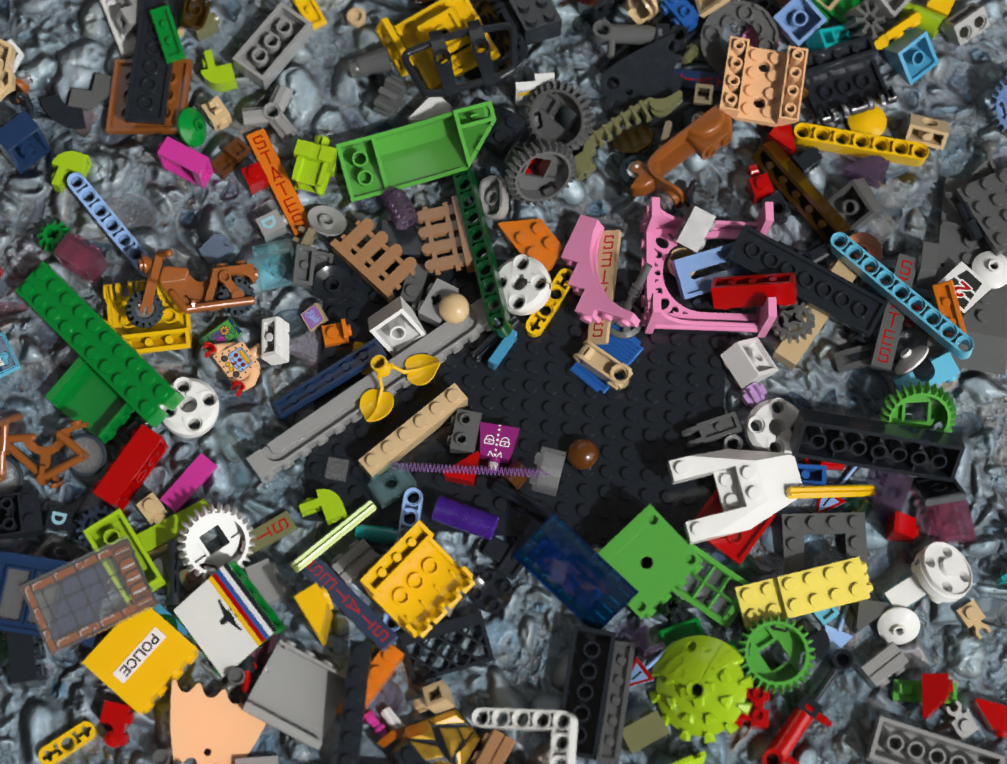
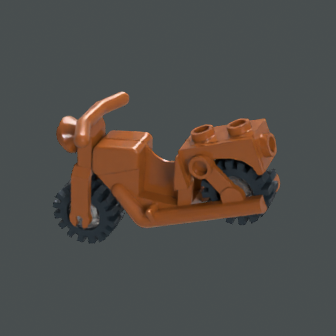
M158 249L154 253L153 260L145 254H141V258L137 259L139 271L143 270V273L147 274L143 290L136 292L128 299L125 305V314L129 322H132L134 326L139 328H149L157 324L164 314L163 301L159 299L157 294L155 295L158 284L180 315L224 310L226 314L229 313L233 316L241 315L250 310L251 306L255 304L254 288H251L250 285H254L256 280H258L257 268H254L253 263L247 264V260L237 261L235 266H227V263L215 264V268L209 271L207 279L203 282H198L190 276L187 268L173 266L161 268L162 262L166 261V257L172 256L173 251L171 249ZM231 276H238V277H242V278H241V279H238V278L231 279ZM219 285L218 299L213 301L216 286Z

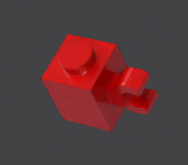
M756 164L748 166L747 174L749 179L745 187L752 205L762 202V199L773 195L774 192L768 174L759 175Z

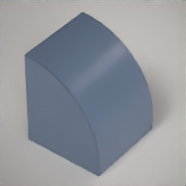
M213 234L198 250L208 264L213 265L227 258L236 249L225 234Z

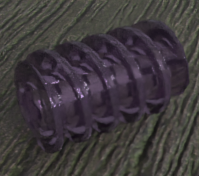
M391 187L384 191L381 200L390 214L396 229L405 230L414 225L419 217L406 192L396 187Z

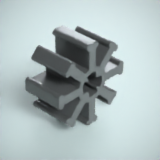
M863 1L844 14V17L849 20L843 24L844 30H854L853 34L849 37L851 40L870 34L874 40L885 32V28H882L880 25L886 22L885 16H875L877 10L880 9L876 4L869 8V2Z
M392 74L390 77L387 76L384 87L380 86L378 90L380 95L374 100L373 105L375 107L373 110L390 119L393 116L395 117L398 114L399 106L402 107L405 102L403 98L409 92L407 88L409 83Z

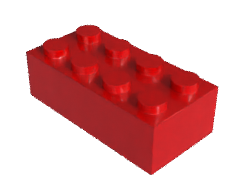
M143 424L132 432V439L127 445L122 446L118 453L119 457L115 462L109 464L106 469V475L103 479H99L93 488V493L98 500L115 511L119 508L122 512L169 448L162 436Z

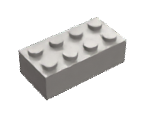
M280 2L232 58L234 68L266 90L313 35L312 23L283 2Z

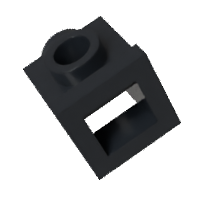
M812 146L808 150L804 148L797 156L794 154L791 160L804 175H807L820 165L823 157L820 150Z

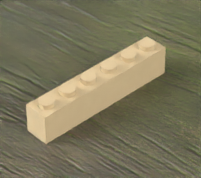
M839 259L837 262L833 261L828 267V270L852 283L858 276ZM812 307V314L815 316V328H811L812 335L806 334L807 340L799 338V343L792 340L791 344H788L787 339L784 341L779 339L773 347L775 353L772 358L792 371L829 318Z
M455 383L452 384L358 460L360 468L373 482L388 470L391 464L399 461L450 420L452 415H456L457 409L466 407L468 405L467 396Z

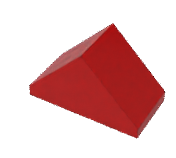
M791 124L774 127L769 133L766 142L774 140L788 157H792L796 148Z
M476 451L455 464V471L453 469V473H451L450 469L449 473H447V470H445V473L442 472L444 480L474 487L480 453ZM465 465H467V472L469 465L471 466V473L469 469V473L467 474L465 469V473L463 474Z

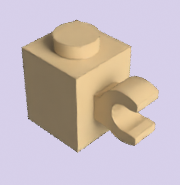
M218 96L201 105L203 114L215 132L219 129L227 128L232 122L230 113Z
M442 680L422 687L424 697L413 701L415 710L418 709L419 713L430 709L435 714L455 707L451 689Z

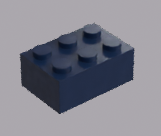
M25 110L14 115L7 124L0 126V149L5 158L20 175L51 152L40 127Z

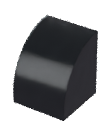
M824 628L806 639L813 640L808 646L815 648L810 654L816 657L814 660L817 664L825 658L830 648L829 636Z

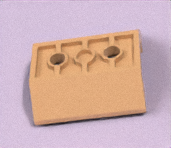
M730 36L719 109L736 121L772 127L797 123L799 121L808 49L789 46L787 52L750 47V39ZM765 65L769 68V71L761 72L759 66ZM761 101L764 107L757 108L754 106V102Z

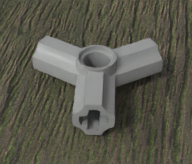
M277 85L268 104L263 107L242 109L244 127L268 124L283 142L293 139L297 134V130L283 114L293 92L288 87ZM270 113H277L274 117L268 116Z

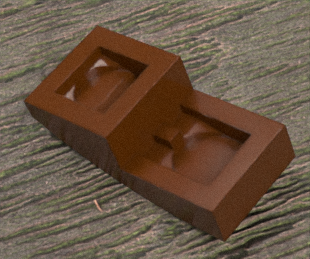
M236 137L223 148V153L211 162L213 172L224 180L244 161L252 149Z

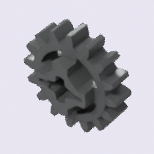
M797 300L795 304L789 306L779 305L780 310H777V318L771 326V329L774 330V336H779L780 341L787 339L788 344H791L792 340L799 343V338L807 340L806 334L812 335L811 328H815V316L812 314L811 307L806 308L804 302L798 305ZM780 321L783 324V328H781L779 325Z

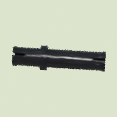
M168 540L166 541L167 560H165V564H167L166 605H180V564H182V560L178 556L180 551L176 548V546L180 545V542Z

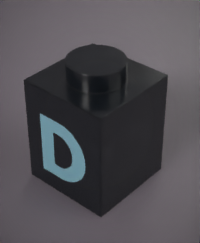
M50 506L45 527L52 532L73 536L74 530H77L79 527L77 522L80 521V518H78L75 511Z

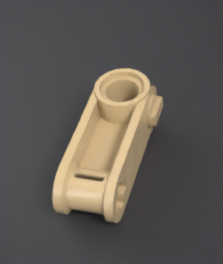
M585 340L580 351L573 355V358L579 364L604 380L607 385L616 391L625 388L629 383L630 377L633 375L632 368L621 363L589 340ZM617 373H621L625 376V378L622 380H618L614 377V375Z

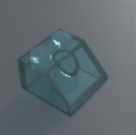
M291 238L251 247L262 292L294 285L292 284L295 253Z

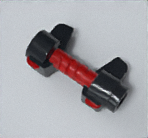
M248 656L237 666V668H241L245 672L246 678L242 683V691L229 695L231 702H242V704H245L251 693L250 675L255 673L257 664L253 661V656Z

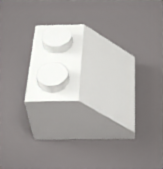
M401 296L368 318L369 331L393 357L427 335L414 311Z
M758 337L738 341L720 355L724 365L730 370L736 384L741 389L746 388L752 383H759L779 371Z

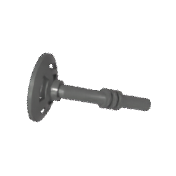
M644 264L636 282L632 283L628 291L629 296L626 302H614L621 308L628 311L633 309L635 311L634 314L640 320L638 327L631 330L632 326L626 328L618 324L617 321L612 320L611 325L615 323L623 328V332L617 331L611 326L610 335L620 339H628L638 334L641 330L642 314L633 304L636 298H639V294H641V290L644 288L643 284L652 268L651 264Z

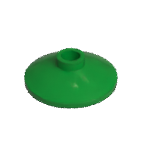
M191 107L181 110L177 118V128L182 140L191 147L202 145L207 136V127L203 116L199 111Z

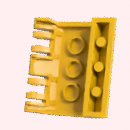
M145 280L135 281L136 292L143 290ZM132 281L127 284V290L129 291V296L123 297L120 283H115L116 296L113 284H103L108 322L140 354L191 348L192 327L190 314H178L158 284L155 295L157 294L159 299L163 301L164 314L157 324L149 328L134 326L132 322H129L125 314V305L128 299L135 294ZM140 301L137 302L135 306V311L136 307L138 308ZM153 308V312L151 311V313H149V314L146 315V316H144V312H145V309H144L143 313H141L140 316L146 317V318H143V319H148V318L152 317V315H153V313H154V308Z

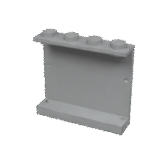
M288 639L284 641L279 640L241 710L307 746L319 750L323 743L322 740L337 714L336 709L344 700L347 671L341 669L339 672L333 669L334 664L323 659L320 662L314 658V653L306 649L303 652L296 649V644Z

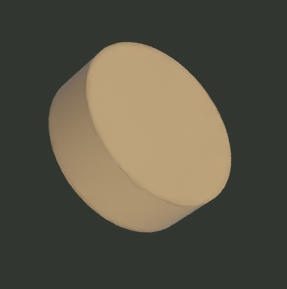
M353 7L348 10L346 18L351 27L358 28L365 24L366 14L363 9Z

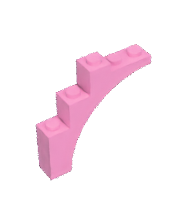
M580 215L561 255V258L566 262V266L574 270L568 285L573 289V293L581 296L575 312L580 316V320L591 324V322L599 324L601 319L608 322H612V320L617 321L618 324L629 328V326L637 328L640 323L639 318L633 312L621 308L610 300L601 285L597 254L604 226L598 219Z

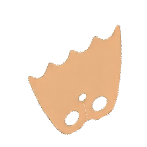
M176 680L172 681L170 726L174 764L176 761H182L183 764L189 757L194 758L197 764H235V759L247 757L266 723L242 711L241 709L244 706L242 702L237 704L231 703L226 690H222L217 696L209 698L204 694L200 683L196 684L191 691L185 693L180 690ZM209 748L212 753L206 757L204 750Z

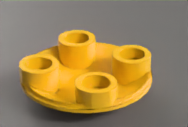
M875 105L873 110L868 109V111L860 114L849 115L848 125L851 131L881 136L886 128L887 118L884 111Z

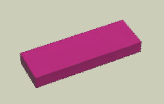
M201 453L160 498V501L173 512L178 513L217 469V465Z

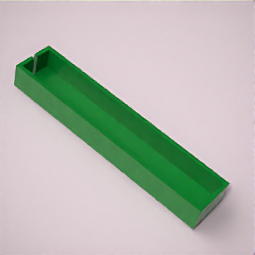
M43 261L15 290L153 427L157 428L169 415L159 407L161 404L173 411L185 399L166 378L46 262Z

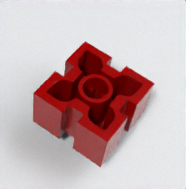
M753 683V688H747L746 701L752 703L748 715L741 712L739 718L735 721V724L739 727L738 729L743 724H748V729L766 730L769 727V710H764V704L769 702V688L766 692H763L764 686L761 685L756 689V683Z

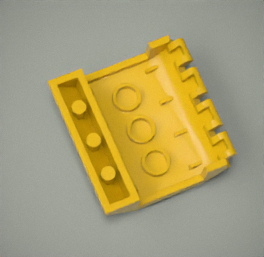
M420 520L359 581L369 596L400 628L414 638L418 635L423 639L433 628L429 623L432 622L436 625L448 613L444 609L445 606L451 610L462 598L459 592L461 591L466 594L475 585V582L472 580L473 574L465 566L460 567L432 538L434 534Z

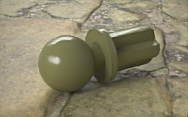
M700 38L692 39L690 44L686 46L685 52L681 55L683 64L691 63L702 52Z

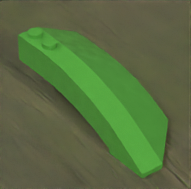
M492 101L456 109L406 126L336 144L337 157L351 203L412 187L469 169L497 120Z

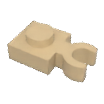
M974 600L955 611L966 629L970 627L974 629L973 634L977 640L982 638L979 633L980 629L985 630L986 634L991 632L990 627L982 623L981 620L986 617Z

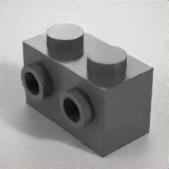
M457 409V414L452 415L450 427H454L453 434L448 435L446 445L450 447L451 454L468 457L475 453L482 413Z

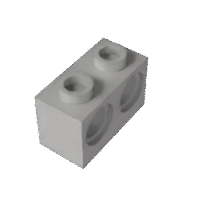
M973 2L942 22L948 41L959 46L967 44L970 39L981 34L990 26L984 6Z

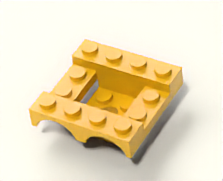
M439 0L394 27L405 47L410 48L429 40V32L439 29L441 31L453 32L467 28V22L479 19L481 25L483 24L469 0ZM484 33L490 46L491 59L493 61L500 57V54L488 33ZM469 35L445 42L449 53L454 52L469 42L471 43V38ZM472 45L451 56L455 79L477 67L476 60L473 57ZM432 47L411 55L428 88H443L438 71L434 65ZM483 48L477 50L478 53H483L486 51V49Z

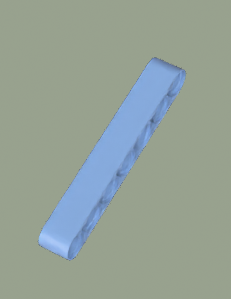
M78 172L70 174L67 178V184L72 194L140 277L146 280L147 275L143 273V270L139 271L138 262L133 260V257L137 254L150 256L87 179ZM82 182L80 186L74 187L75 183ZM89 196L94 197L91 201H85ZM100 211H106L104 215L97 216ZM113 225H117V226H118V227H117L115 230H113V231L109 230V228H110L111 226H113ZM130 240L127 245H121L122 241Z
M409 488L404 494L396 543L421 518L423 495L417 488ZM411 494H417L419 501L410 503L408 497ZM408 514H413L416 516V520L414 523L408 524L404 521L405 517ZM384 611L383 621L387 624L390 617ZM397 626V627L391 628V629H392L395 633H397V632H399L402 628H400L399 626Z

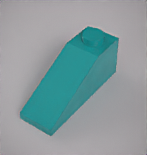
M843 25L818 29L805 40L809 53L850 41L849 37L853 34L854 30H844Z

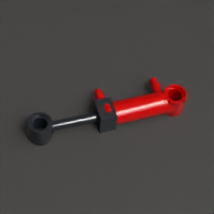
M839 649L831 655L829 659L831 669L811 697L806 694L802 696L791 715L761 755L760 764H768V755H773L777 760V764H783L784 762L787 764H799L789 754L812 721L816 719L827 727L832 725V722L820 713L823 706L817 702L836 675L845 672L852 666L854 658L849 650ZM837 656H842L845 658V666H841L837 663Z

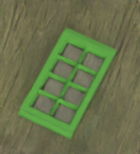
M694 544L689 545L703 559L701 564L703 568L695 576L690 574L686 578L687 583L679 591L675 588L673 592L728 629L740 612L734 588L750 583ZM699 597H706V598H705L704 600H702V601H699L698 599H696V598H699Z

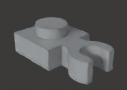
M952 700L955 709L951 711L948 706H944L943 709L946 714L952 716L948 723L958 739L964 740L979 728L969 711L964 710L962 712L961 703L958 700Z

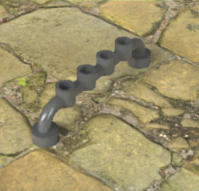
M237 667L231 669L228 673L229 681L224 687H220L216 691L215 696L221 690H226L229 698V693L232 689L245 681V672ZM172 741L166 750L159 749L153 754L154 764L170 763L171 756L173 755Z

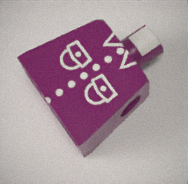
M480 422V459L488 461L487 471L490 466L492 473L494 466L496 473L497 466L498 468L500 467V463L509 464L519 436V428Z

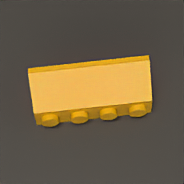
M315 583L294 596L301 613L324 647L327 644L333 620L331 610L334 607L324 586L319 588L318 584Z

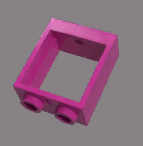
M168 136L164 142L162 141L159 144L157 154L164 169L202 189L205 188L214 174L209 157Z

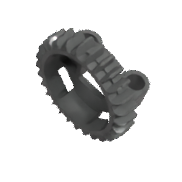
M559 80L555 81L554 84L552 81L548 82L547 86L543 84L540 86V89H536L534 91L535 94L530 96L532 101L527 103L531 109L525 110L526 113L530 114L529 117L525 118V120L530 121L527 128H532L533 130L529 135H536L534 142L540 140L541 143H544L545 139H548L549 142L555 139L558 143L563 139L574 138L572 141L562 142L563 145H567L571 152H573V149L577 150L580 146L585 145L584 140L590 139L588 134L594 131L592 128L596 123L595 114L590 113L594 106L588 107L591 99H584L586 92L580 94V87L573 89L574 83L569 84L567 87V81L560 83ZM562 103L576 113L567 130L551 118L557 113ZM538 111L541 113V118L543 122V127L541 129L537 128V126H539L538 115L535 116V112Z
M545 139L544 143L538 140L536 145L530 142V148L512 145L504 160L508 168L505 170L507 174L504 177L505 185L510 194L521 203L525 202L527 205H530L532 202L536 206L538 202L543 205L545 200L551 202L552 197L558 198L557 194H564L563 189L569 188L568 183L573 182L572 177L576 175L574 170L577 169L573 153L568 149L567 145H563L561 141L557 143L555 139L551 142ZM535 158L542 159L538 166L542 176L525 173L531 160ZM550 181H554V187L550 186L549 188L543 190L542 193H540V191L538 190L539 187L547 184Z

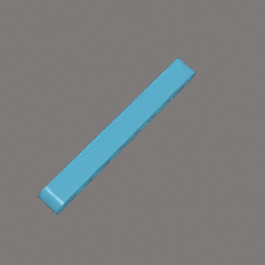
M837 232L832 235L830 251L834 256L954 356L963 360L971 356L974 342L970 336L845 233ZM842 242L844 245L838 247L834 243ZM852 254H856L859 256V258L852 259L849 256ZM872 267L875 271L867 272L865 268ZM888 280L890 284L883 285L880 281ZM901 292L904 293L906 296L904 298H899L895 294ZM917 305L921 307V310L914 311L911 307ZM933 318L937 323L930 324L927 322V319ZM949 331L953 336L945 337L943 332ZM964 344L968 346L969 349L964 351L961 350L958 346Z

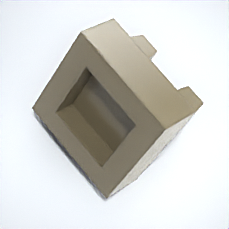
M299 226L298 232L302 233L303 237H293L292 242L311 247L317 232L310 227Z

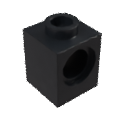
M780 191L762 199L761 209L765 202H773V208L781 211V213H774L772 226L775 224L779 226L788 221L791 210Z

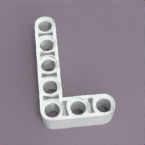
M483 707L475 709L472 713L473 724L484 729L552 732L549 764H560L563 760L565 764H575L578 719L572 713L562 710ZM486 713L487 720L485 723H482V716ZM506 714L507 721L502 724L501 719ZM527 715L528 720L526 724L522 725L521 720L523 716ZM547 716L548 722L543 726L542 719ZM568 717L569 722L567 726L563 727L562 720ZM566 738L567 746L562 749L561 741Z

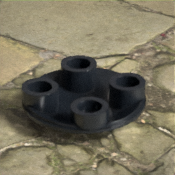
M487 570L474 579L475 585L471 588V598L480 610L494 613L503 610L510 603L513 593L512 585L504 574L498 571Z

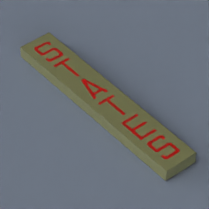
M288 511L248 532L255 535V538L250 539V541L255 543V546L249 547L253 554H246L248 558L297 530ZM241 536L239 540V546L237 549L238 553H240L241 555L242 552L240 551V549L242 546V540L245 541V538L243 536ZM206 563L200 564L202 568L206 566L215 568L216 571L218 570L216 565H210ZM186 568L180 572V580L189 593L209 579V574L204 580L202 572L195 576V569L190 572Z

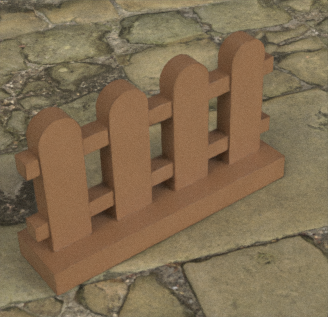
M452 196L453 204L447 205V202L442 203L443 206L427 209V206L422 207L423 210L415 214L417 223L426 224L425 227L418 230V235L421 240H429V243L421 247L424 256H432L431 260L425 262V269L428 273L440 275V271L453 268L459 271L463 266H466L468 273L475 271L458 196ZM456 217V220L451 221L450 218ZM446 219V222H444V223H439V224H435V225H431V223H430V222H434V221ZM459 233L460 236L454 237V234ZM449 235V239L434 242V238ZM463 249V253L458 254L457 250ZM448 252L453 253V255L440 258L437 257L438 254Z
M366 218L362 222L358 220L355 223L357 227L347 236L343 234L340 237L342 239L341 242L335 238L330 243L331 249L389 303L394 298L393 290L396 289L398 291L401 288L400 283L409 274L413 276L416 273L414 270L417 267L416 259L408 257L402 260L400 258L403 253L402 247L399 244H394L389 248L386 245L388 235L384 231H380L375 235L372 232L374 229L372 219ZM368 236L371 240L360 249L357 244ZM380 249H383L385 253L374 262L371 257ZM354 250L356 254L353 255L350 251ZM396 261L399 266L389 275L385 271ZM366 262L370 265L369 268L364 265ZM381 275L385 280L382 281L379 276Z

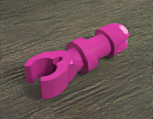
M372 710L364 715L367 722L375 729L374 733L376 735L379 734L383 738L388 734L385 729L386 726L380 723V720Z

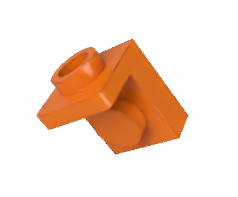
M345 318L341 319L340 323L321 326L325 348L349 343L348 336H352L350 324H346Z

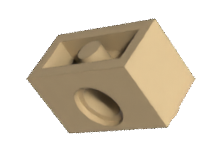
M911 113L905 129V140L923 143L927 147L944 150L949 135V122Z

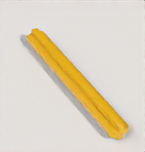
M872 484L790 486L786 489V496L789 499L867 497L875 495L876 491L875 486Z

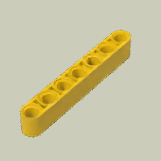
M809 123L797 124L792 133L794 143L798 147L810 148L813 146L821 151L914 167L922 166L929 154L928 147L923 143ZM801 132L805 134V137H801L797 133ZM817 136H822L825 140H819ZM841 139L844 143L840 144L836 140ZM859 142L863 144L864 147H859L856 145V143ZM875 146H880L883 150H878ZM895 149L901 150L903 154L897 153ZM915 153H920L922 157H917Z

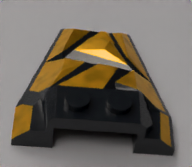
M454 707L394 729L378 741L376 745L389 761L394 759L398 764H469L483 739L459 710Z

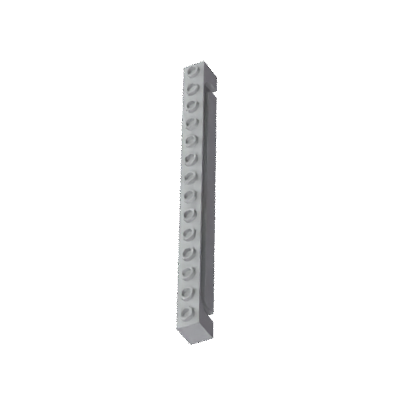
M482 298L470 305L469 314L463 322L458 324L445 322L388 362L403 370H407L405 361L409 357L416 354H426L439 359L440 364L443 363L452 352L456 354L464 347L465 343L478 339L480 333L484 330H491L488 325ZM391 369L388 376L382 377L383 392H390L393 396L401 387L406 388L411 385L407 379V374H402L395 369ZM373 371L273 439L266 447L257 450L247 457L248 464L262 483L264 481H271L277 476V472L290 468L299 457L304 458L312 452V448L325 444L329 440L328 437L334 433L337 435L344 431L345 426L350 422L355 423L363 417L360 410L362 395L370 389L380 390L376 377L377 374Z

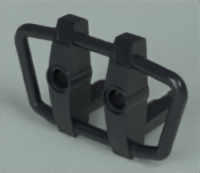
M479 19L467 22V28L442 34L439 29L429 32V40L407 48L402 54L401 61L419 92L424 97L446 96L447 102L454 107L453 103H455V106L459 104L458 92L483 85L487 96L491 97V93L495 96L497 93V81L509 77L517 70L516 27L509 22L481 25ZM508 30L509 67L495 74L490 46L484 33ZM470 35L473 57L476 60L481 78L456 84L451 55L445 42ZM432 47L434 65L438 71L443 88H426L409 60L411 55ZM480 48L486 49L483 53L477 52ZM441 59H447L445 63L441 64L438 62Z

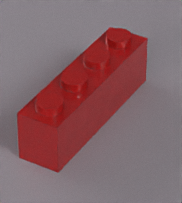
M791 272L715 277L712 280L711 293L714 309L727 310L738 307H763L768 297H776L777 305L789 306L796 303L797 288L795 274Z

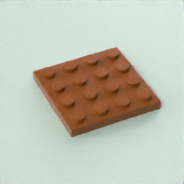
M115 59L106 123L107 134H179L177 118L181 110L188 106L193 64L191 59L179 60L173 64L165 125L125 122L124 116L133 59Z

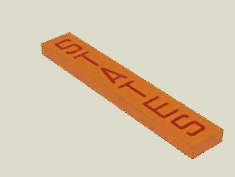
M262 128L246 135V139L268 178L269 185L294 236L297 238L302 236L303 234L298 232L299 226L305 228L312 227L308 223L307 214L265 129Z

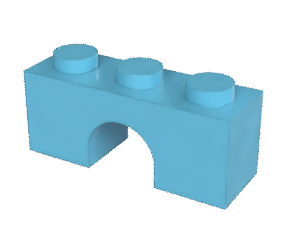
M945 349L928 358L932 365V372L927 378H916L911 370L904 375L894 376L892 380L897 389L902 391V385H905L907 388L910 382L916 386L918 381H921V384L924 386L929 381L930 387L934 383L937 386L945 381L949 383L957 379V375L961 372L950 352Z

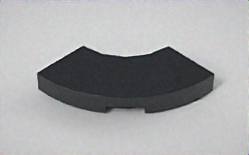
M59 94L40 98L46 114L52 120L66 128L86 129L82 108L67 106Z

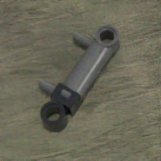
M598 20L593 25L592 40L597 45H607V57L612 58L615 53V43L647 46L671 34L682 37L680 40L674 38L669 44L671 49L680 51L686 47L689 33L687 28L680 24L674 25L669 31L670 24L656 23V26L613 24L607 20ZM599 31H605L606 34H603V35H602V34H599L598 32H599Z

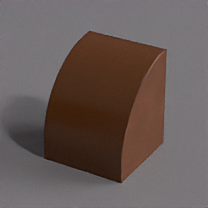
M512 460L506 466L504 476L502 471L499 476L511 488L517 491L530 478V472H528L526 477L525 467L518 461ZM510 467L512 472V468L514 467V470L516 472V468L518 467L516 476H514V470L512 476H510V469L508 476H506V469L508 472V468Z

